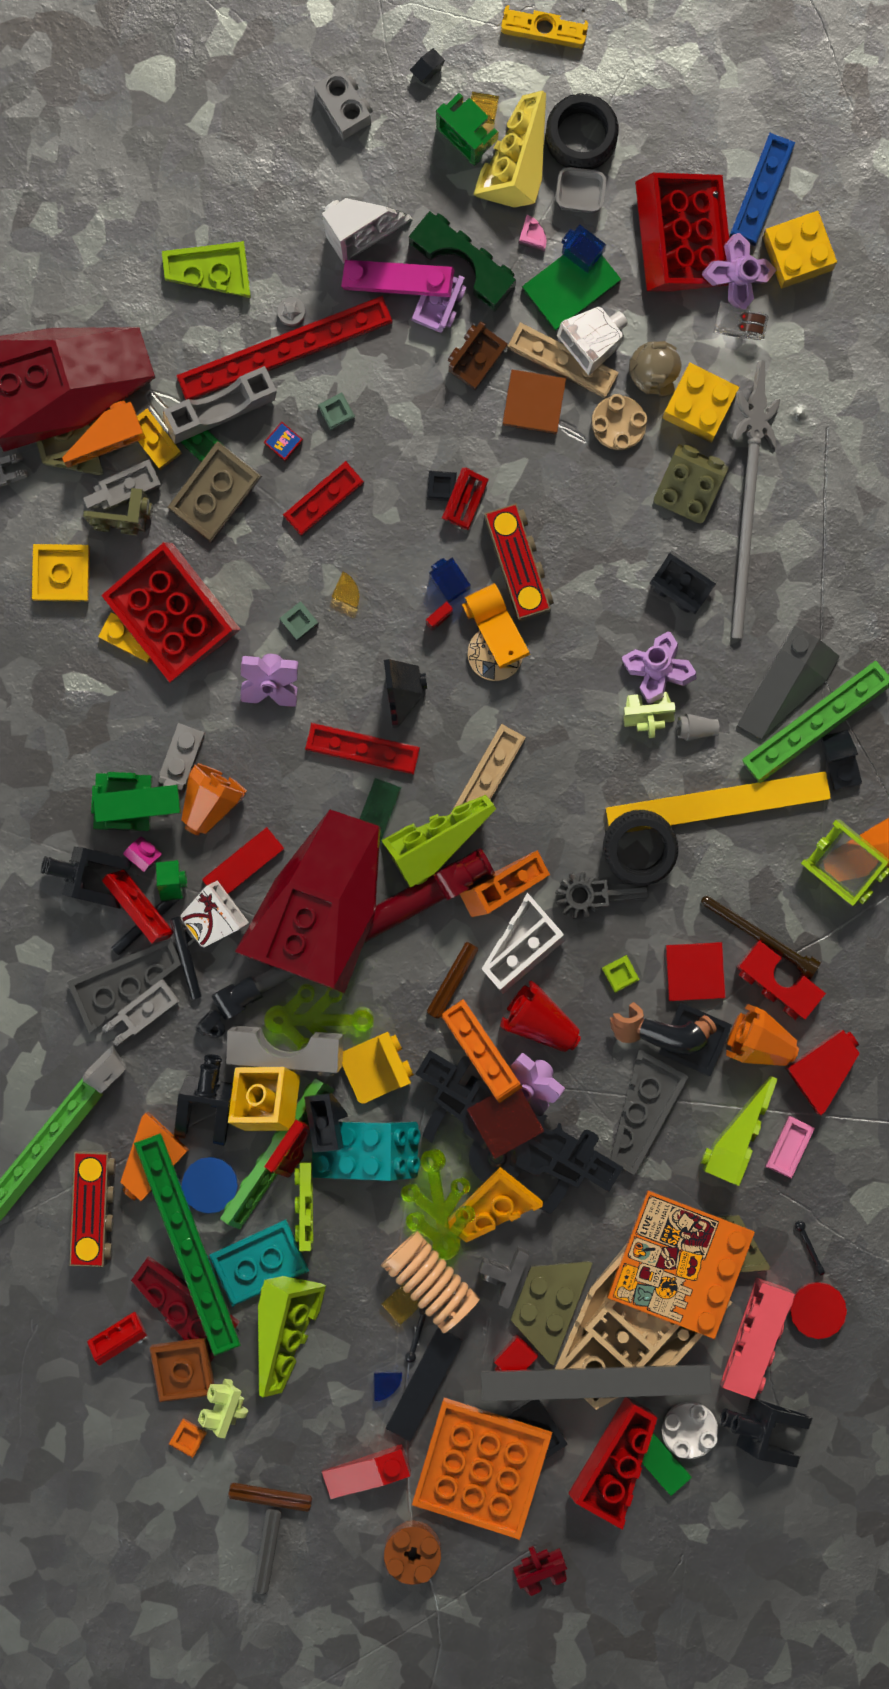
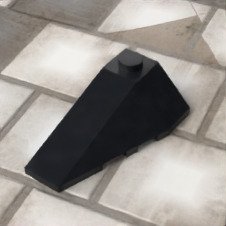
M387 659L384 660L390 713L392 726L397 728L423 697L422 690L427 689L426 673H420L419 666Z

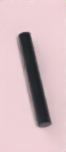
M180 899L161 901L155 909L162 916ZM135 925L111 948L119 956L143 932Z
M181 917L171 918L170 923L191 999L200 998L202 995Z

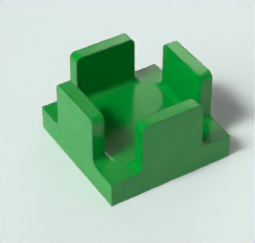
M458 93L447 105L443 103L436 110V128L473 166H476L482 160V155L498 140L499 132L493 128L487 134L482 125L488 120V115L470 98L463 103L464 97Z
M125 772L96 773L95 786H92L91 814L94 815L93 829L150 831L151 817L97 823L93 794L152 788L153 776Z

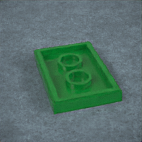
M587 236L522 286V290L556 332L561 322L581 313L619 284L621 278Z

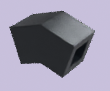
M432 48L417 61L410 71L422 83L426 84L433 75L442 69L445 60Z

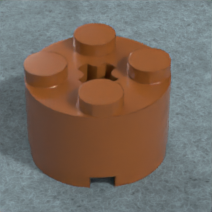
M411 1520L400 1524L389 1533L384 1549V1561L388 1573L396 1580L410 1585L428 1582L436 1573L441 1561V1544L437 1534L429 1525ZM411 1547L417 1548L418 1554H415L414 1557H409L408 1552L411 1550Z

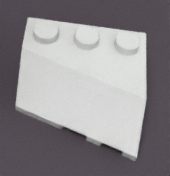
M348 198L340 202L339 200L331 202L325 207V212L322 213L326 238L343 264L345 260L352 259L413 220L409 214L385 206Z

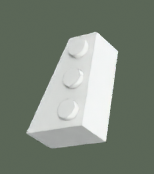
M527 893L523 903L515 916L512 917L509 926L497 942L482 970L501 993L504 994L567 939Z

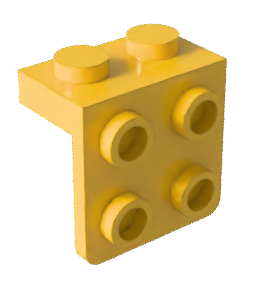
M389 1031L343 1051L342 1066L359 1103H367L393 1090L411 1084L409 1077L414 1076L408 1061L402 1062L398 1051L402 1050L396 1034L391 1036Z

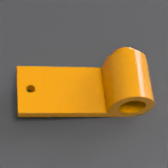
M495 583L464 597L466 603L462 604V608L468 620L473 618L500 669L530 655Z

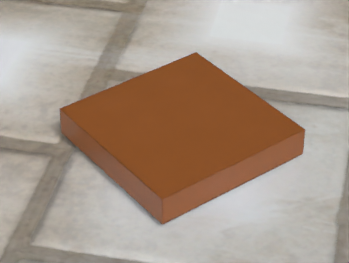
M512 369L502 425L557 434L566 378Z
M206 1338L153 1344L150 1346L159 1402L207 1396L210 1384L215 1383Z

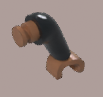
M634 1002L629 1005V1018H624L619 1013H613V1017H610L611 1029L617 1040L623 1043H634L641 1038L659 1048L682 1055H690L702 1050L707 1046L709 1036L717 1031L715 1023L705 1015L694 1023L688 1021L685 1024L676 1026L651 1018L644 1019L643 1010Z

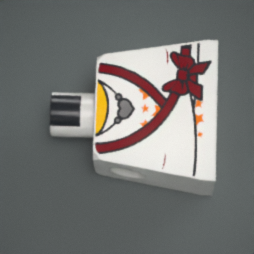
M218 880L207 885L180 915L181 920L186 925L184 931L188 946L197 940L203 948L249 923Z

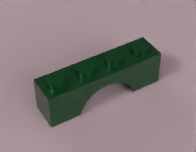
M429 211L409 235V244L430 261L443 255H454L464 259L472 267L476 281L473 295L495 312L515 288V274L507 266L501 265L500 267L492 261L493 256L484 248L478 250L471 244L472 240L460 230L456 232L449 227L450 222L439 213L434 215Z

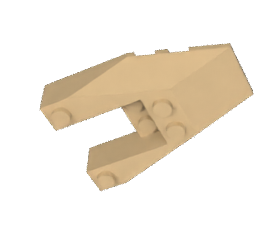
M625 1245L591 1286L555 1369L676 1365L703 1335L607 1298L625 1251ZM729 1300L727 1308L733 1303L731 1300ZM618 1397L584 1399L597 1410Z

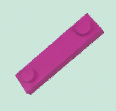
M345 260L341 287L344 290L451 297L454 269L448 266Z

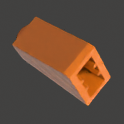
M149 1112L145 1113L141 1118L120 1181L125 1186L122 1189L123 1192L133 1201L137 1198L143 1201L152 1191L135 1148V1142L162 1133L174 1166L190 1150Z

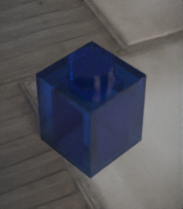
M580 224L575 231L570 229L561 241L564 244L562 254L587 273L596 264L606 248V244Z
M453 557L447 561L445 558H442L431 566L432 571L429 572V577L448 603L471 589L470 583Z

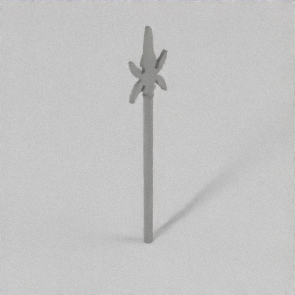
M759 361L757 364L753 391L749 401H746L742 391L736 392L738 407L746 418L741 420L736 426L732 440H738L741 434L747 430V426L748 431L746 435L749 439L747 441L748 456L732 638L743 639L760 439L765 436L770 447H776L774 431L767 421L776 414L780 399H775L767 407L764 361Z

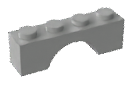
M263 366L240 376L233 384L214 395L198 400L187 399L164 409L163 422L174 444L275 401L277 390L266 367Z
M233 1025L227 1032L226 1064L234 1065V1068L251 1066L286 1067L296 1074H305L306 1071H317V1075L333 1076L334 1073H338L342 1068L344 1034L315 1032L306 1047L298 1051L287 1052L272 1046L266 1040L261 1027Z

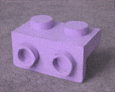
M460 275L458 278L453 277L451 297L421 295L411 321L439 333L443 332L445 326L450 328L456 312L452 311L455 301L461 302L466 290V286L462 285L465 277Z

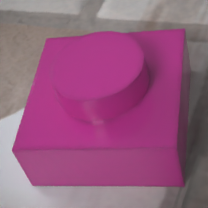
M141 836L126 849L123 855L145 872L158 861L162 853Z

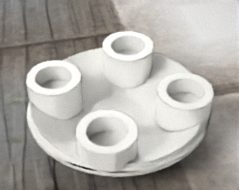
M679 1403L668 1411L663 1420V1440L667 1448L678 1457L684 1459L700 1458L707 1454L717 1443V1421L713 1413L700 1403Z

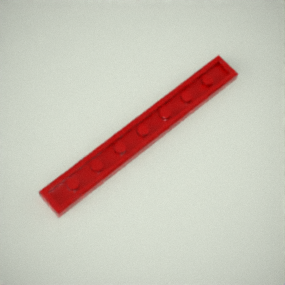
M380 296L176 376L185 399L196 400L227 388L240 376L263 366L266 367L267 371H271L390 325L393 321L383 296Z

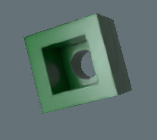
M179 861L156 862L157 888L160 900L183 899V888L187 887L186 871H181Z

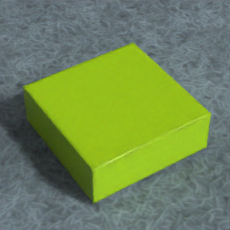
M627 955L602 967L614 993L640 980Z

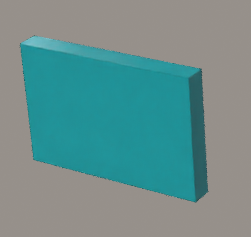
M287 1219L209 1255L232 1307L261 1294L264 1280L281 1276L295 1278L310 1271L302 1252L299 1251V1245Z

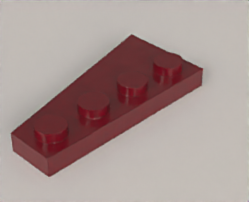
M148 1256L131 1279L133 1284L151 1305L161 1312L169 1326L174 1328L184 1340L207 1339L187 1283ZM230 1314L236 1328L240 1321ZM207 1339L210 1361L212 1362L215 1356Z

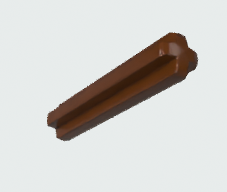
M466 942L427 1009V1013L436 1019L441 1017L478 952V948L475 945Z
M231 1483L228 1497L233 1500L305 1512L310 1511L312 1503L310 1495L239 1483Z

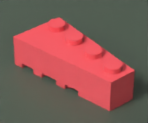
M756 1277L720 1381L722 1388L755 1399L757 1393H762L766 1382V1377L763 1376L767 1366L770 1367L773 1362L774 1348L777 1340L781 1338L784 1322L795 1296L790 1289Z

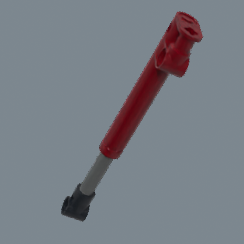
M479 848L466 857L429 876L424 883L408 887L377 904L375 916L364 943L444 899L449 900L463 893L479 879L488 875H494L495 872L483 850ZM273 967L254 978L252 976L245 978L236 986L230 984L211 995L224 1020H227L244 1011L247 1004L254 1003L263 998V993L296 975Z

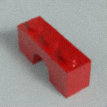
M760 940L756 941L736 967L741 971L739 976L750 985L755 982L762 987L763 990L760 993L774 1003L777 999L785 1006L783 1011L795 1021L798 1017L806 1020L826 993L805 976H800L790 987L779 985L774 978V969L782 958Z

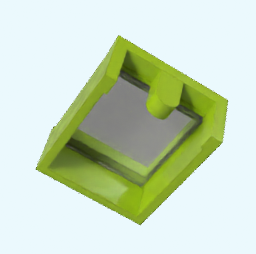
M841 819L835 820L832 830L826 837L820 839L816 845V850L808 859H804L801 864L852 906H857L859 903L864 905L874 892L871 888L877 881L882 883L888 877L889 859L853 831Z

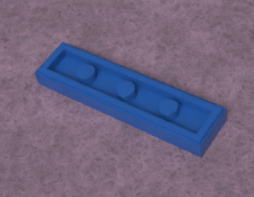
M769 133L731 230L730 237L740 233L751 245H756L795 145L794 141Z

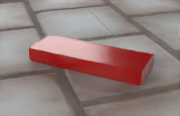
M345 461L287 510L283 516L302 537L362 486L364 481Z
M266 827L206 875L202 881L207 886L218 880L227 894H230L285 848Z
M125 870L107 874L103 878L102 882L152 944L167 940L173 935V930Z

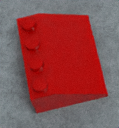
M653 172L635 181L647 291H680L728 286L729 283L712 286L702 276L703 271L711 262L727 261L724 245L729 240L723 175ZM716 190L718 192V199L713 196V192Z
M163 542L101 595L169 683L220 648L241 630L173 543Z

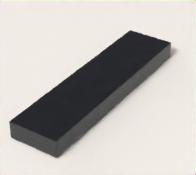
M437 1327L385 1429L411 1442L463 1342L462 1339L449 1332L443 1333Z

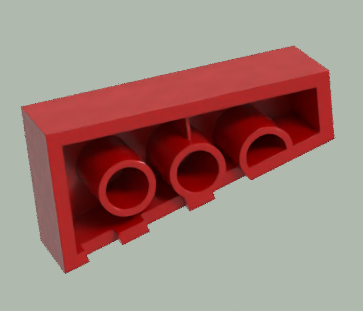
M630 1397L624 1398L568 1493L577 1505L622 1530L626 1522L625 1516L628 1506H631L634 1496L632 1493L636 1480L639 1479L644 1454L648 1451L658 1419L649 1408Z

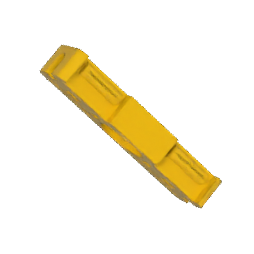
M510 5L504 9L501 32L503 34L579 49L585 46L588 31V22L586 20L584 24L561 20V15L534 10L533 14L509 10ZM541 21H548L552 24L553 28L549 33L543 34L538 31L537 24Z

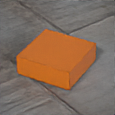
M183 1418L169 1445L193 1458L207 1431Z

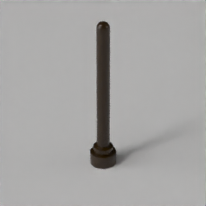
M710 896L702 897L701 903L703 906L754 939L760 940L767 947L798 966L797 970L801 971L800 975L805 976L809 980L813 977L821 964L820 960L813 956L808 957L805 955L803 957Z

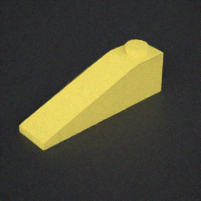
M544 91L521 97L507 122L509 130L502 141L497 140L493 147L496 153L490 164L485 163L480 171L474 191L476 197L514 208L535 203L542 181L546 107V93Z

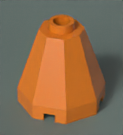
M200 763L194 765L189 774L181 819L186 824L184 828L195 835L208 833L242 801L247 792L236 780L230 777L227 780L221 776L222 772Z
M747 1004L744 1009L749 1011L746 1015L740 1013L737 1016L728 1036L727 1045L732 1046V1051L726 1050V1056L742 1063L787 1066L789 1062H794L799 1052L797 1040L765 1010Z

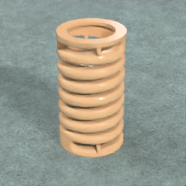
M416 1231L384 1260L381 1267L386 1271L389 1270L388 1273L391 1277H395L405 1265L411 1262L396 1278V1283L402 1285L416 1273L403 1286V1290L409 1293L422 1282L410 1295L411 1299L416 1301L430 1289L418 1302V1306L421 1309L425 1308L439 1296L425 1310V1314L429 1317L450 1301L433 1318V1323L443 1333H446L479 1302L480 1297L471 1288L468 1289L467 1283L461 1282V1277L458 1274H454L452 1267H446L447 1262L445 1259H438L439 1253L435 1250L431 1251L432 1245L427 1243L423 1236Z

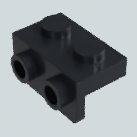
M671 550L650 581V584L654 586L653 590L660 596H668L676 601V605L684 612L696 614L718 581Z

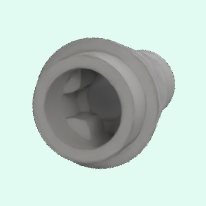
M686 713L677 719L678 738H684L685 741L718 736L719 721L718 719H709Z

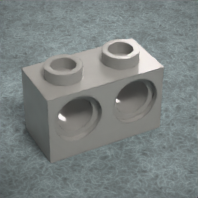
M340 69L314 85V92L341 138L345 140L371 124L370 114L373 110L365 97L361 99L357 94L356 90L359 88L352 75L346 76L343 69ZM335 87H341L345 90L340 96L331 94V90ZM350 110H355L359 113V116L355 119H348L345 117V114Z

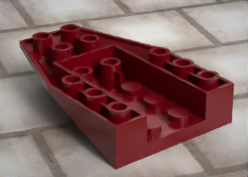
M140 327L47 328L1 335L0 446L3 452L83 428L101 416L105 411L110 410L112 404L123 401L156 377Z
M330 809L275 878L235 952L345 994L375 916L381 827Z

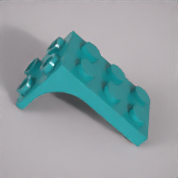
M339 1121L344 1148L314 1153L312 1146V1178L394 1181L416 1178L420 1169L418 1143L420 1142L421 1135L417 1122Z

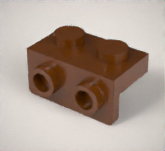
M480 321L477 327L472 325L464 336L466 340L461 349L456 347L447 360L450 362L449 372L475 391L508 347V343L488 330L486 324Z

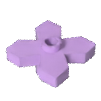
M740 233L732 235L724 245L727 261L711 262L703 271L702 276L712 286L729 283L728 302L738 311H742L754 299L751 283L763 284L768 282L776 272V268L766 258L757 260L750 256V243Z
M666 632L655 638L654 646L650 647L646 652L635 649L622 657L623 664L630 675L645 676L640 690L648 704H652L664 697L666 681L684 686L697 678L696 671L689 660L674 659L678 651V643L671 632Z
M266 654L262 659L251 656L242 657L241 676L247 679V681L242 682L241 686L242 702L259 703L269 695L279 706H296L298 688L291 683L297 681L298 661L283 660L277 654Z
M521 1053L510 1066L523 1087L512 1095L520 1096L523 1106L538 1116L542 1115L550 1106L548 1102L554 1103L565 1091V1088L552 1077L554 1073L553 1068L546 1061L536 1060L534 1062L527 1055Z

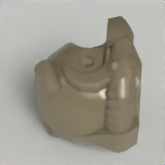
M666 341L648 342L641 345L633 353L629 362V374L642 392L648 395L649 393L658 394L659 397L674 394L675 388L672 382L678 378L681 371V360L675 346Z

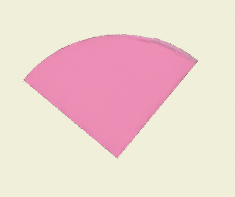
M527 215L519 244L545 251V232L535 218Z

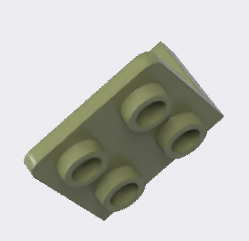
M678 444L654 496V502L692 521L703 523L729 466L725 465L717 457H707L700 454L699 450L693 446Z
M131 488L128 516L84 511L83 517L96 531L110 532V528L121 529L123 534L137 535L138 531L145 532L147 519L151 520L153 503H149L150 499L143 489Z

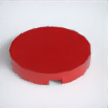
M823 1282L807 1283L799 1288L795 1293L790 1309L791 1320L796 1328L807 1337L815 1339L828 1338L837 1333L845 1323L847 1314L846 1303L840 1292L830 1284Z

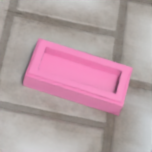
M788 1116L765 1167L792 1179L815 1128Z

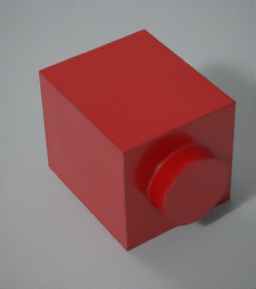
M516 1334L494 1358V1363L497 1365L494 1369L496 1371L526 1370L537 1359L538 1354Z

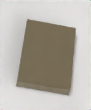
M217 441L167 508L209 542H213L262 476Z

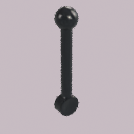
M799 1220L795 1223V1229L800 1231L819 1275H824L823 1266L805 1231L806 1225L804 1221Z
M428 1306L419 1309L420 1318L410 1351L405 1355V1360L409 1363H413L416 1360L415 1351L427 1316L425 1310Z

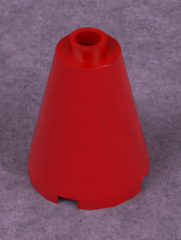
M529 981L530 987L522 986L507 1007V1010L510 1011L508 1019L502 1017L500 1026L510 1033L562 1052H566L569 1049L574 1050L581 1039V1036H579L580 1029L538 984Z

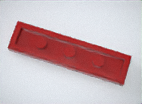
M311 723L305 750L414 775L420 747Z

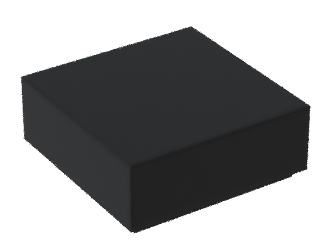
M429 471L427 500L449 501L456 484L457 472Z

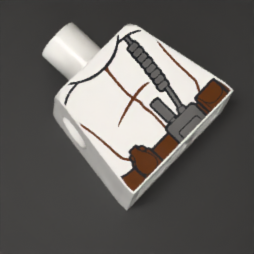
M596 307L561 322L557 337L585 372L590 375L619 348L623 338L620 330L626 327L628 323L626 317L620 311L609 317L601 307Z

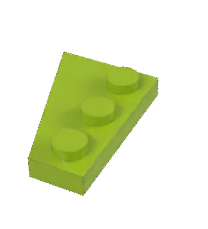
M244 241L162 251L166 281L251 298Z
M312 1161L300 1162V1168H295V1185H300V1196H295V1213H299V1225L295 1226L296 1242H299V1251H311L314 1246Z

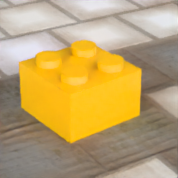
M819 211L769 227L765 230L762 237L771 263L776 268L775 274L781 289L831 272L837 264Z
M689 362L662 419L712 443L736 396L739 386Z
M286 1067L235 1068L228 1123L244 1131H288L295 1121L300 1075Z

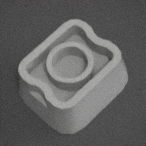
M564 168L560 171L558 177L556 202L562 210L596 213L603 206L606 177L602 172L596 170Z
M113 1046L105 1051L83 1074V1082L96 1089L99 1093L105 1091L126 1069L125 1062Z

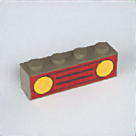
M517 503L485 513L484 519L518 623L550 613V605L554 604L550 589H544L541 581L542 578H545L541 562L536 563L533 552H536L537 549L532 535L527 537L524 526L528 525L524 509L519 510Z
M78 1150L74 1152L69 1266L104 1267L107 1264V1260L112 1259V1243H108V1232L113 1231L114 1217L109 1215V1203H114L115 1188L110 1186V1175H115L116 1159L111 1158V1152Z

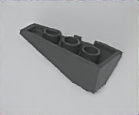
M794 626L783 642L737 726L762 739L827 680L840 656L820 639Z

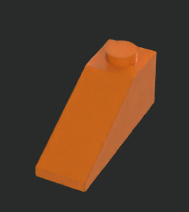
M120 401L112 404L110 410L105 411L62 457L67 468L145 439L146 437L132 403Z
M538 850L495 871L494 875H488L469 886V889L461 893L460 896L471 917L486 915L548 877L550 873Z

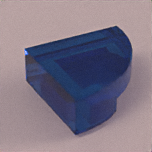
M403 1371L374 1372V1401L384 1400L397 1390L402 1380Z

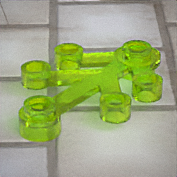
M303 984L299 987L298 993L285 1006H273L268 1009L264 1022L269 1031L276 1034L284 1033L300 1050L302 1049L301 1046L308 1044L310 1039L304 1038L294 1026H305L313 1035L315 1032L328 1033L322 1026H353L358 1031H367L374 1023V1014L367 1007H359L352 1014H321L332 1003H337L342 999V992H339L340 995L336 998L329 995V992L333 990L331 988H327L326 993L305 1014H293L302 1003H309L314 998V988L309 984ZM307 989L311 992V996L303 997L301 991ZM279 1016L283 1019L284 1022L282 1024H276L274 1023L273 1018ZM365 1017L368 1022L365 1025H361L357 1022V1019Z
M432 1149L426 1151L421 1157V1166L428 1172L432 1201L422 1194L419 1187L415 1184L404 1186L401 1190V1196L406 1202H415L434 1218L437 1229L426 1222L424 1215L418 1211L410 1213L406 1217V1225L412 1230L419 1229L432 1240L433 1249L439 1253L440 1258L451 1259L460 1250V1240L458 1237L466 1225L475 1218V1212L472 1207L467 1205L460 1207L455 1214L457 1220L449 1229L448 1217L461 1197L469 1192L470 1183L465 1178L455 1179L451 1183L450 1194L444 1200L440 1170L444 1168L446 1158L442 1151ZM429 1157L433 1160V1166H432V1167L430 1166V1164H429V1162H428V1158H429ZM458 1182L463 1185V1191L458 1189ZM409 1188L413 1191V1197H410L408 1194ZM463 1210L468 1213V1219L463 1217ZM413 1216L418 1219V1225L414 1224ZM443 1241L448 1245L447 1250L443 1246Z

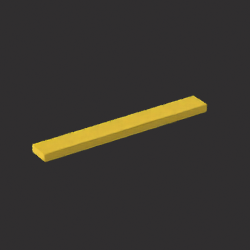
M825 771L607 807L605 809L608 827L617 817L632 810L655 812L672 826L830 800L831 797ZM637 826L629 829L625 833L654 828L649 826Z

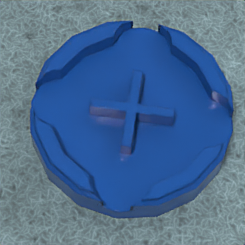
M216 1157L201 1158L192 1163L184 1173L182 1180V1189L188 1204L195 1210L207 1214L223 1210L226 1204L235 1197L238 1190L237 1175L232 1166Z

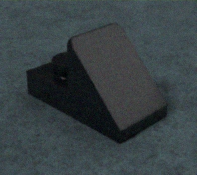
M845 730L823 736L821 743L834 791L862 784L856 760L858 751L849 731Z
M332 1093L305 1096L313 1152L334 1151L344 1148L339 1120L348 1117L345 1109Z

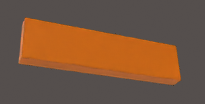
M464 999L442 1013L443 1020L499 1103L523 1088Z

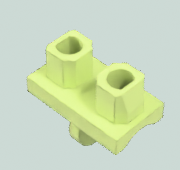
M664 692V697L655 701L652 705H643L641 695H628L626 707H624V726H637V731L648 730L649 738H655V730L665 729V723L675 721V703L670 701L667 692Z
M224 1379L222 1384H210L207 1399L211 1403H215L213 1410H201L198 1422L202 1427L212 1430L219 1438L226 1437L230 1424L235 1425L237 1418H246L248 1414V1409L242 1406L244 1398L240 1396L241 1391L233 1386L232 1380Z

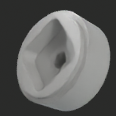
M295 297L285 298L278 305V317L286 326H297L305 318V307Z

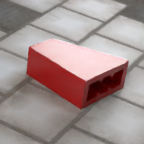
M838 1030L785 1067L818 1115H822L827 1110L860 1054L856 1049L859 1043L850 1031L845 1033L844 1030Z

